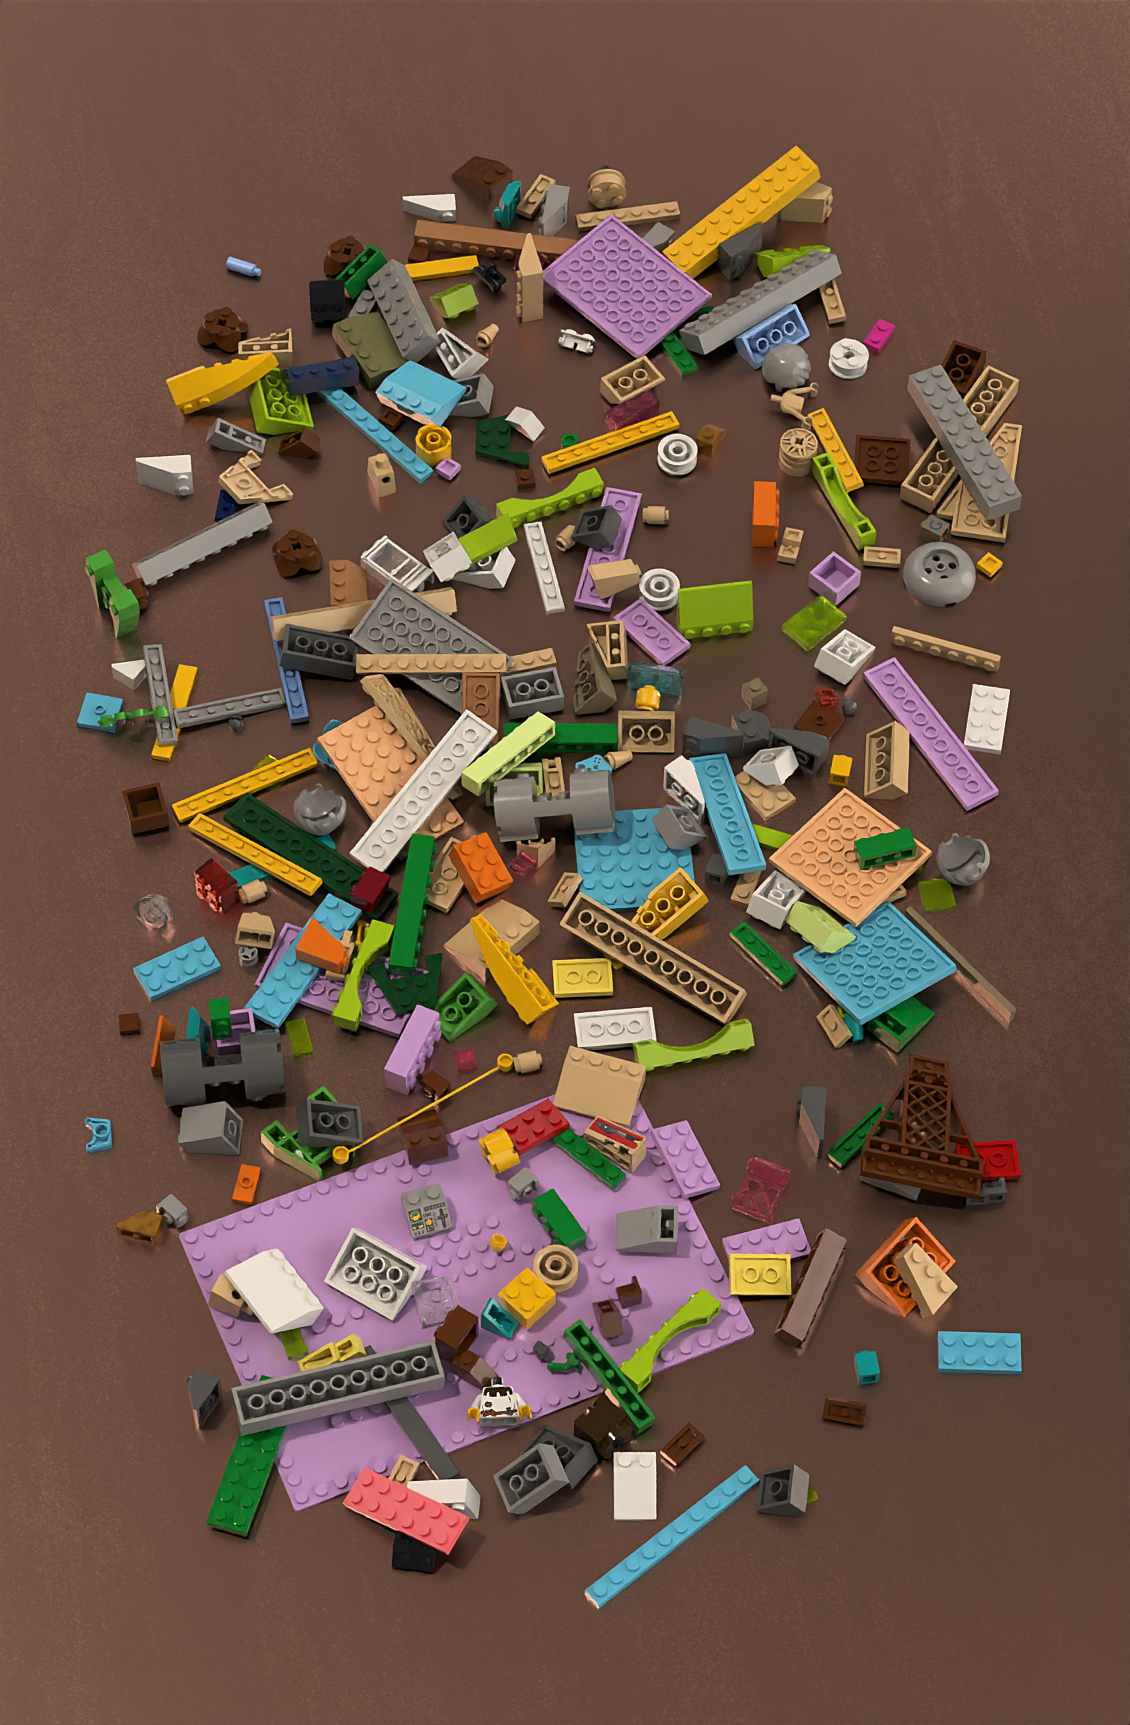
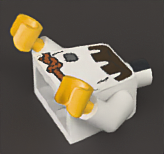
M502 1377L492 1378L491 1387H484L482 1394L477 1395L471 1407L467 1410V1421L474 1418L476 1422H479V1427L519 1425V1418L520 1420H523L524 1416L532 1418L531 1407L527 1406L519 1393L513 1391L512 1386H504Z

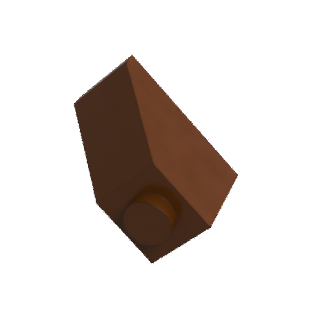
M304 427L281 439L278 454L306 459L318 452L321 438Z
M608 1299L592 1303L598 1328L603 1339H616L618 1335H623L620 1311L614 1301Z
M462 1347L452 1362V1373L481 1390L484 1387H491V1379L498 1377V1374L481 1356L465 1347Z

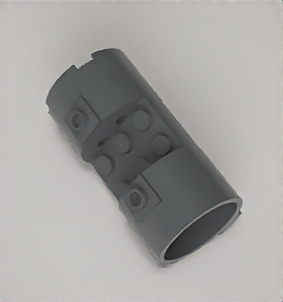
M279 1029L239 1033L241 1053L202 1057L200 1037L160 1042L166 1107L185 1104L186 1106L191 1105L193 1107L206 1104L205 1084H208V1086H218L220 1082L227 1081L228 1084H238L240 1080H244L246 1099H250V1101H260L262 1097L267 1095L285 1094Z

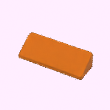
M161 1015L158 1021L150 1066L154 1077H163L160 1042L174 1040L176 1029L173 1023Z

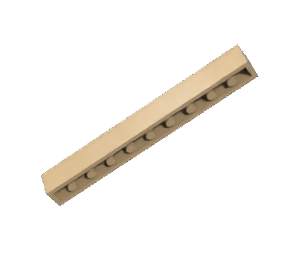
M451 587L415 593L448 616L452 615V612H457L455 591ZM376 599L270 616L273 638L279 641V643H283L286 624L337 634L344 633V630L348 629L354 631Z

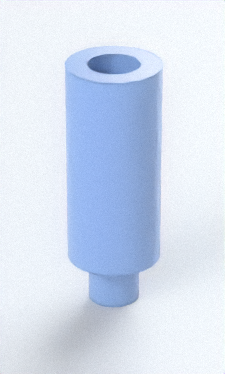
M229 257L227 260L226 269L251 277L254 275L260 276L261 269L257 268L255 264Z

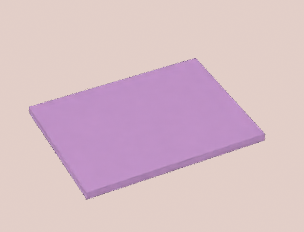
M612 214L543 270V283L636 359L648 353L712 298L711 293Z

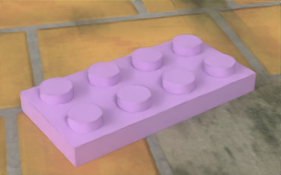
M642 598L613 617V621L623 620L626 634L661 667H664L690 648V643Z
M687 1120L651 1130L650 1135L683 1199L719 1189L720 1183Z
M799 1218L722 1238V1244L728 1261L729 1254H790V1260L793 1262L807 1258L811 1250Z

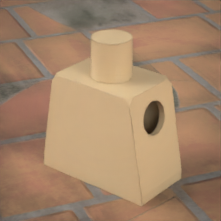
M377 454L368 458L367 472L378 497L396 493L394 471L386 454Z
M258 912L243 913L238 924L235 944L272 949L275 930L271 918L260 915Z
M220 1274L211 1290L208 1306L238 1318L241 1311L253 1315L252 1309L228 1278Z

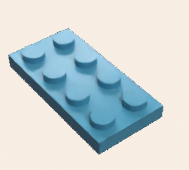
M204 936L134 967L133 970L150 1001H153L221 970V965Z
M938 1331V1372L1021 1374L1020 1334Z

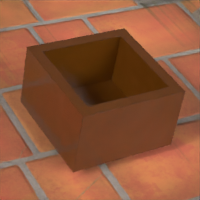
M160 783L122 791L123 802L132 834L169 826L168 812Z
M459 1305L454 1310L448 1312L445 1318L446 1322L443 1326H439L434 1333L439 1357L451 1364L462 1347L469 1349L479 1335L478 1316Z

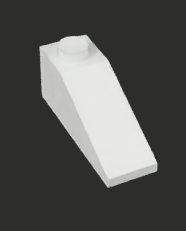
M455 194L404 196L403 211L437 222L456 221Z

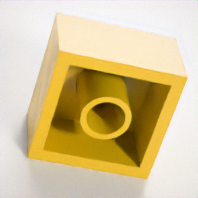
M525 1268L498 1293V1303L521 1326L528 1330L556 1305V1293L531 1270Z

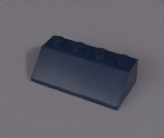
M355 357L280 368V373L290 396L358 385L360 370Z

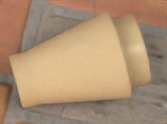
M491 324L478 332L475 338L476 343L483 348L490 346L499 331L498 326Z
M630 750L608 752L603 759L611 766L612 770H615L628 761L633 760V755Z

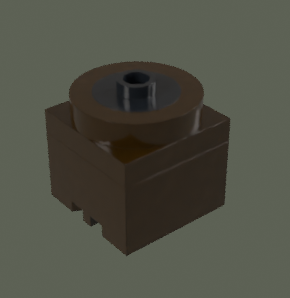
M602 1394L594 1401V1408L589 1406L586 1415L582 1413L574 1421L573 1436L590 1443L597 1459L601 1456L604 1459H609L614 1455V1452H618L624 1446L633 1428L627 1423V1414Z

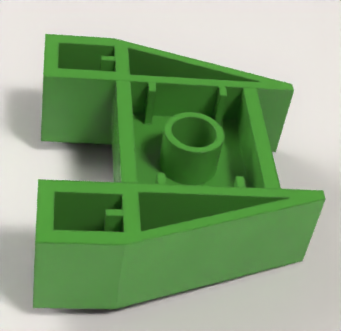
M106 549L86 557L87 566H85V571L90 578L98 609L100 610L105 607L110 609L115 637L118 638L137 630L140 615L139 603L131 589L125 590L115 574L114 562Z
M324 1086L308 1097V1099L337 1103L336 1099ZM277 1120L261 1131V1142L275 1157L319 1182L322 1180V1169L319 1165L332 1157L333 1150L338 1147L299 1145L297 1129L289 1134ZM342 1145L348 1150L355 1147V1145ZM355 1150L350 1153L352 1157L355 1156Z

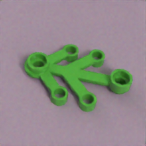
M165 705L155 707V711H152V708L132 710L133 712L114 713V718H112V715L100 716L101 720L97 721V723L100 724V728L115 726L114 721L153 714L155 719L169 717L170 714L169 709Z

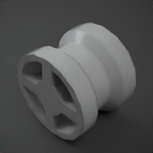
M242 945L239 948L238 955L241 966L244 968L256 966L258 963L257 948Z

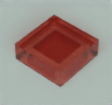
M832 688L816 689L814 692V696L821 706L838 705L839 698Z

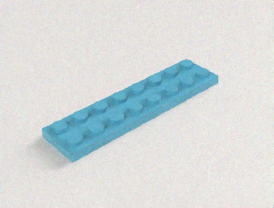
M721 753L690 758L689 760L694 765L703 794L705 810L728 875L766 870L765 859L727 754Z
M328 893L311 918L318 921L335 939L342 940L344 931L351 930L362 915V910ZM311 918L244 1008H252L254 1017L276 1029L281 1026L322 969L296 959L295 949Z

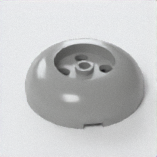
M930 542L916 548L908 556L903 567L902 577L907 586L906 589L914 598L931 606L942 607L945 604L954 602L957 604L970 595L975 585L976 571L971 558L961 548L946 542ZM926 570H930L932 573L928 574Z

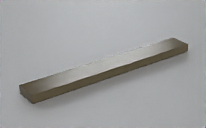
M911 906L905 909L904 916L956 964L957 972L1008 1022H1011L1015 1017L1016 1008Z

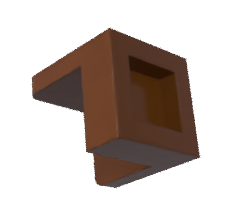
M636 1275L632 1276L630 1284L616 1287V1294L622 1309L642 1303V1291Z

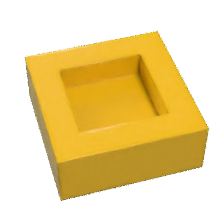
M988 552L977 562L976 568L991 577L1002 567L1003 562Z

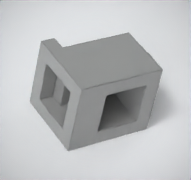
M527 1167L508 1180L507 1192L514 1200L517 1199L519 1201L523 1197H528L533 1189L536 1192L539 1190V1179Z
M172 1194L156 1206L157 1213L162 1215L168 1224L172 1223L176 1228L182 1227L189 1218L187 1208Z

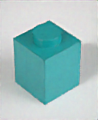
M864 1350L855 1354L854 1367L858 1385L879 1382L880 1370L876 1352Z

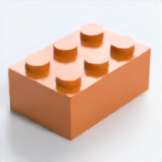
M754 481L752 547L773 548L774 540H778L779 504L776 500H779V490L776 489V482Z
M487 832L454 845L448 854L475 904L508 890L513 883L510 873Z

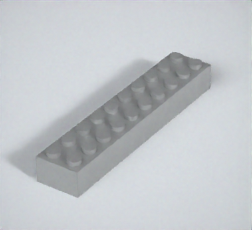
M818 249L811 250L808 255L796 259L791 265L782 267L781 271L769 275L764 281L755 283L754 287L742 291L735 298L728 299L725 304L713 308V311L703 314L698 320L687 323L684 328L679 330L685 348L705 355L842 274L836 255Z
M942 365L909 375L907 390L987 521L1019 510L1022 500L1020 491Z
M433 1340L231 1388V1395L241 1436L444 1388L445 1376Z

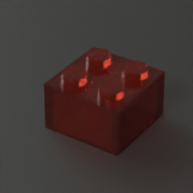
M210 858L194 871L196 894L200 899H205L214 911L224 915L240 902L238 881L215 860Z

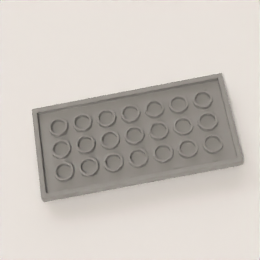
M393 578L387 583L349 637V640L370 654H505ZM507 654L506 672L514 662V659ZM402 674L462 715V674Z

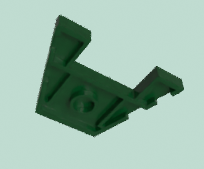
M510 414L476 422L475 455L495 461L498 459L503 460L509 465L514 466V464L521 465L524 469H529V452L510 451L511 427L513 426L505 421Z
M442 953L425 956L428 973L388 980L385 963L367 966L369 975L372 976L375 984L384 994V998L396 1016L412 1014L417 1004L431 1010L435 1009L443 960Z

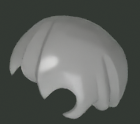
M779 344L765 356L762 365L763 376L768 382L775 384L777 391L783 392L782 388L796 389L798 386L804 385L805 380L809 379V373L811 372L809 356L802 347L796 344Z
M318 783L315 785L317 786L315 790L308 792L305 788L300 793L299 797L295 800L293 810L295 819L303 830L316 836H323L334 831L343 822L346 816V801L344 797L334 795L333 790L325 791L322 785Z
M953 833L952 838L947 843L942 842L938 847L936 860L940 872L949 882L968 886L976 883L988 869L990 852L983 840L971 839L969 835L961 838L957 833Z

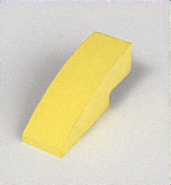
M351 1334L336 1344L333 1342L328 1343L298 1361L301 1371L365 1357L367 1354L361 1338Z

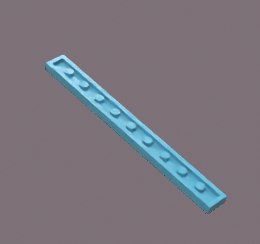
M341 388L316 392L417 482L421 484L434 475V470L421 460Z
M746 1465L588 1587L585 1590V1594L599 1609L759 1483V1479Z

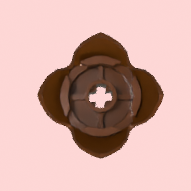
M348 236L332 243L324 260V274H339L366 247L358 240H355L353 236Z
M229 307L214 310L205 315L204 322L198 331V344L211 345L215 342L223 351L234 353L238 348V342H241L240 334L247 331L248 324L232 312Z
M290 530L288 534L273 545L272 553L277 556L276 566L282 578L296 574L300 568H305L308 571H316L322 568V556L317 548L318 543L313 537L297 530Z

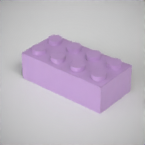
M417 1004L384 1068L385 1086L404 1095H408L410 1089L413 1090L417 1083L416 1077L418 1073L421 1074L423 1072L425 1060L431 1056L434 1049L433 1044L440 1039L442 1034L438 1012Z

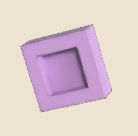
M448 457L444 458L436 467V473L448 480H451L461 470V465Z

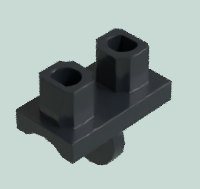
M485 260L480 266L473 268V272L478 276V279L485 282L493 293L500 290L501 285L507 282V278L497 270V266L488 260Z

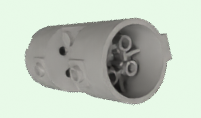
M586 768L574 769V772L570 774V791H562L555 796H552V793H541L538 797L534 776H529V773L517 774L518 778L494 781V789H497V793L494 795L496 826L501 827V831H499L500 842L538 839L540 837V817L572 814L576 835L614 832L616 830L615 800L610 770L586 771Z

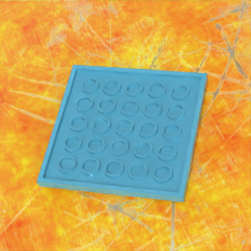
M662 808L615 811L616 830L614 832L576 835L573 823L577 871L583 878L579 884V892L614 912L637 911L646 902L651 891L680 867L695 883L691 846L683 850L670 849L665 845L664 838L655 829V824L652 821Z
M889 901L878 906L857 927L851 923L844 925L856 938L836 952L820 953L813 948V944H810L793 954L794 960L860 1025L957 971L956 964Z

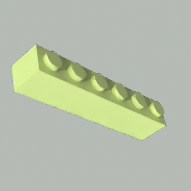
M539 711L530 716L523 724L517 726L513 732L503 737L498 744L491 747L488 752L478 757L474 763L461 772L462 786L477 796L483 794L494 785L495 780H500L554 737L555 722Z

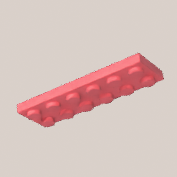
M365 1467L343 1501L345 1507L446 1555H449L469 1521L466 1515Z

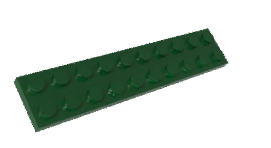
M248 792L223 816V821L262 847L321 878L322 887L351 904L350 891L354 885H358L359 878L363 872H366L365 870ZM389 887L372 914L363 910L362 913L370 919L376 920L398 898V892Z

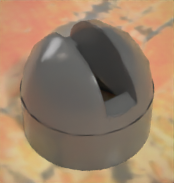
M844 699L841 708L844 714L851 715L856 711L858 705L852 700Z
M233 715L230 718L229 728L232 731L238 732L244 728V720L241 716Z
M539 1340L533 1347V1354L535 1355L538 1352L537 1358L540 1359L545 1358L551 1351L548 1346Z

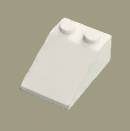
M190 455L136 458L139 484L173 495L184 496L193 494Z
M454 531L423 551L431 568L441 582L451 580L455 573L468 569L470 567L469 564L472 563Z
M505 547L474 563L468 569L457 572L452 579L488 589L504 588L516 560L509 549Z
M844 629L821 648L814 667L845 685L856 675L876 647Z
M681 755L664 767L663 789L682 807L690 809L697 822L701 825L704 821L705 801L694 765L690 760H686Z
M774 870L752 894L746 913L768 923L772 927L781 929L786 923L785 919L796 901H801L807 890L788 876Z
M614 1452V1521H656V1452Z

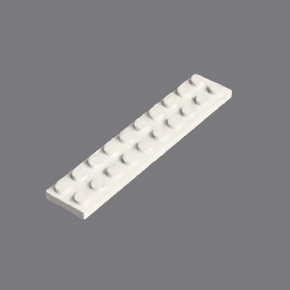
M466 709L351 850L350 856L366 868L371 866L385 872L411 840L412 833H417L462 777L461 772L477 759L497 734V730Z

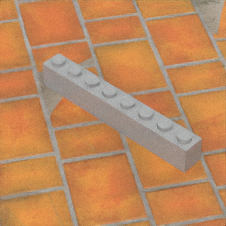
M257 502L133 563L132 567L137 578L142 577L143 585L149 587L156 584L157 580L162 577L165 579L172 576L173 572L178 569L179 571L190 567L189 564L194 561L195 563L203 561L205 556L210 553L211 555L221 552V548L225 546L231 547L237 544V540L241 538L247 539L253 536V532L267 529L268 525L273 522L265 503Z

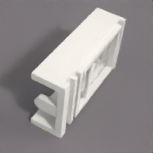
M386 535L381 540H377L373 547L363 552L360 557L361 567L366 569L368 574L385 586L393 578L412 592L415 589L418 592H422L425 580L431 584L434 582V571L431 568H427L390 541Z

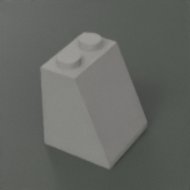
M225 1101L182 1109L178 1144L188 1153L240 1155L243 1119Z

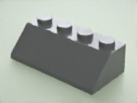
M286 624L279 666L352 680L356 670V654H358L359 646L349 640L350 636Z

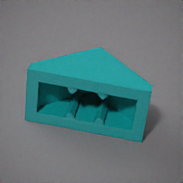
M489 1298L481 1313V1328L510 1339L518 1321L493 1298Z

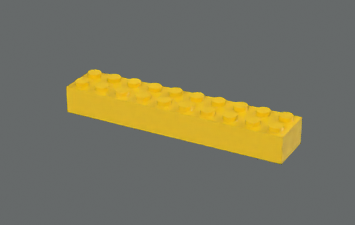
M795 146L663 250V256L694 279L718 260L719 243L759 222H766L819 180L821 176L818 166L799 147Z

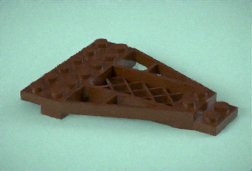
M910 1054L908 1072L864 1139L860 1176L979 1200L984 1159H980L952 1094V1084L948 1077V1061ZM900 1100L899 1122L884 1119L895 1101ZM926 1101L931 1107L926 1108L922 1103ZM916 1106L921 1112L917 1114L912 1108ZM936 1111L940 1116L936 1118L931 1112ZM950 1111L961 1135L950 1132ZM926 1116L930 1122L925 1123L921 1118ZM915 1121L920 1127L916 1129L911 1123ZM935 1126L939 1131L935 1133L930 1127ZM878 1127L896 1130L899 1133L898 1142L873 1137ZM925 1131L929 1137L925 1139L921 1132ZM915 1137L919 1142L915 1144L910 1138ZM934 1140L938 1147L934 1148L930 1142ZM949 1142L966 1145L970 1157L950 1153Z

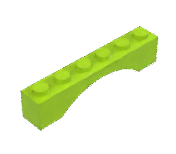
M829 452L813 457L811 472L858 551L864 549V546L870 547L875 545L876 530L869 518L861 514L851 501L842 483L837 465Z
M592 468L578 473L575 480L567 488L553 496L535 500L510 498L497 503L496 515L500 517L508 513L513 527L516 528L519 525L533 522L535 519L549 516L554 512L565 510L568 507L581 504L592 498H598L604 494V482L597 470Z
M372 919L370 926L366 927L364 932L365 939L359 943L358 956L352 960L351 973H347L344 981V990H340L338 995L339 1002L337 1006L334 1005L331 1012L335 1026L357 1031L363 1016L362 1004L358 996L361 978L367 966L371 965L372 962L383 954L389 952L393 942L394 925Z
M747 1018L728 1022L716 1035L692 1046H669L653 1039L633 1043L635 1061L638 1064L645 1065L646 1071H651L657 1066L670 1067L676 1062L689 1063L692 1059L699 1057L700 1059H707L713 1054L726 1055L732 1050L745 1051L749 1047L755 1046L752 1026Z
M704 1288L698 1293L694 1292L689 1298V1302L685 1306L681 1305L671 1320L667 1319L657 1333L654 1332L650 1335L643 1347L639 1346L635 1350L633 1357L629 1361L625 1360L619 1367L620 1371L637 1393L652 1380L654 1362L665 1344L685 1330L707 1326L721 1312V1302Z

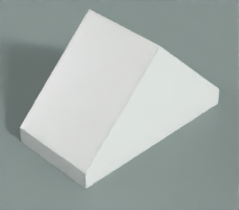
M517 406L505 419L507 423L533 442L545 428L532 411Z
M145 660L111 664L113 678L133 690L147 677Z

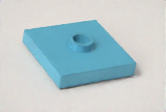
M86 693L77 726L114 733L117 721H114L115 726L100 728V724L97 721L101 720L100 716L112 715V718H114V713H120L124 703L123 699Z

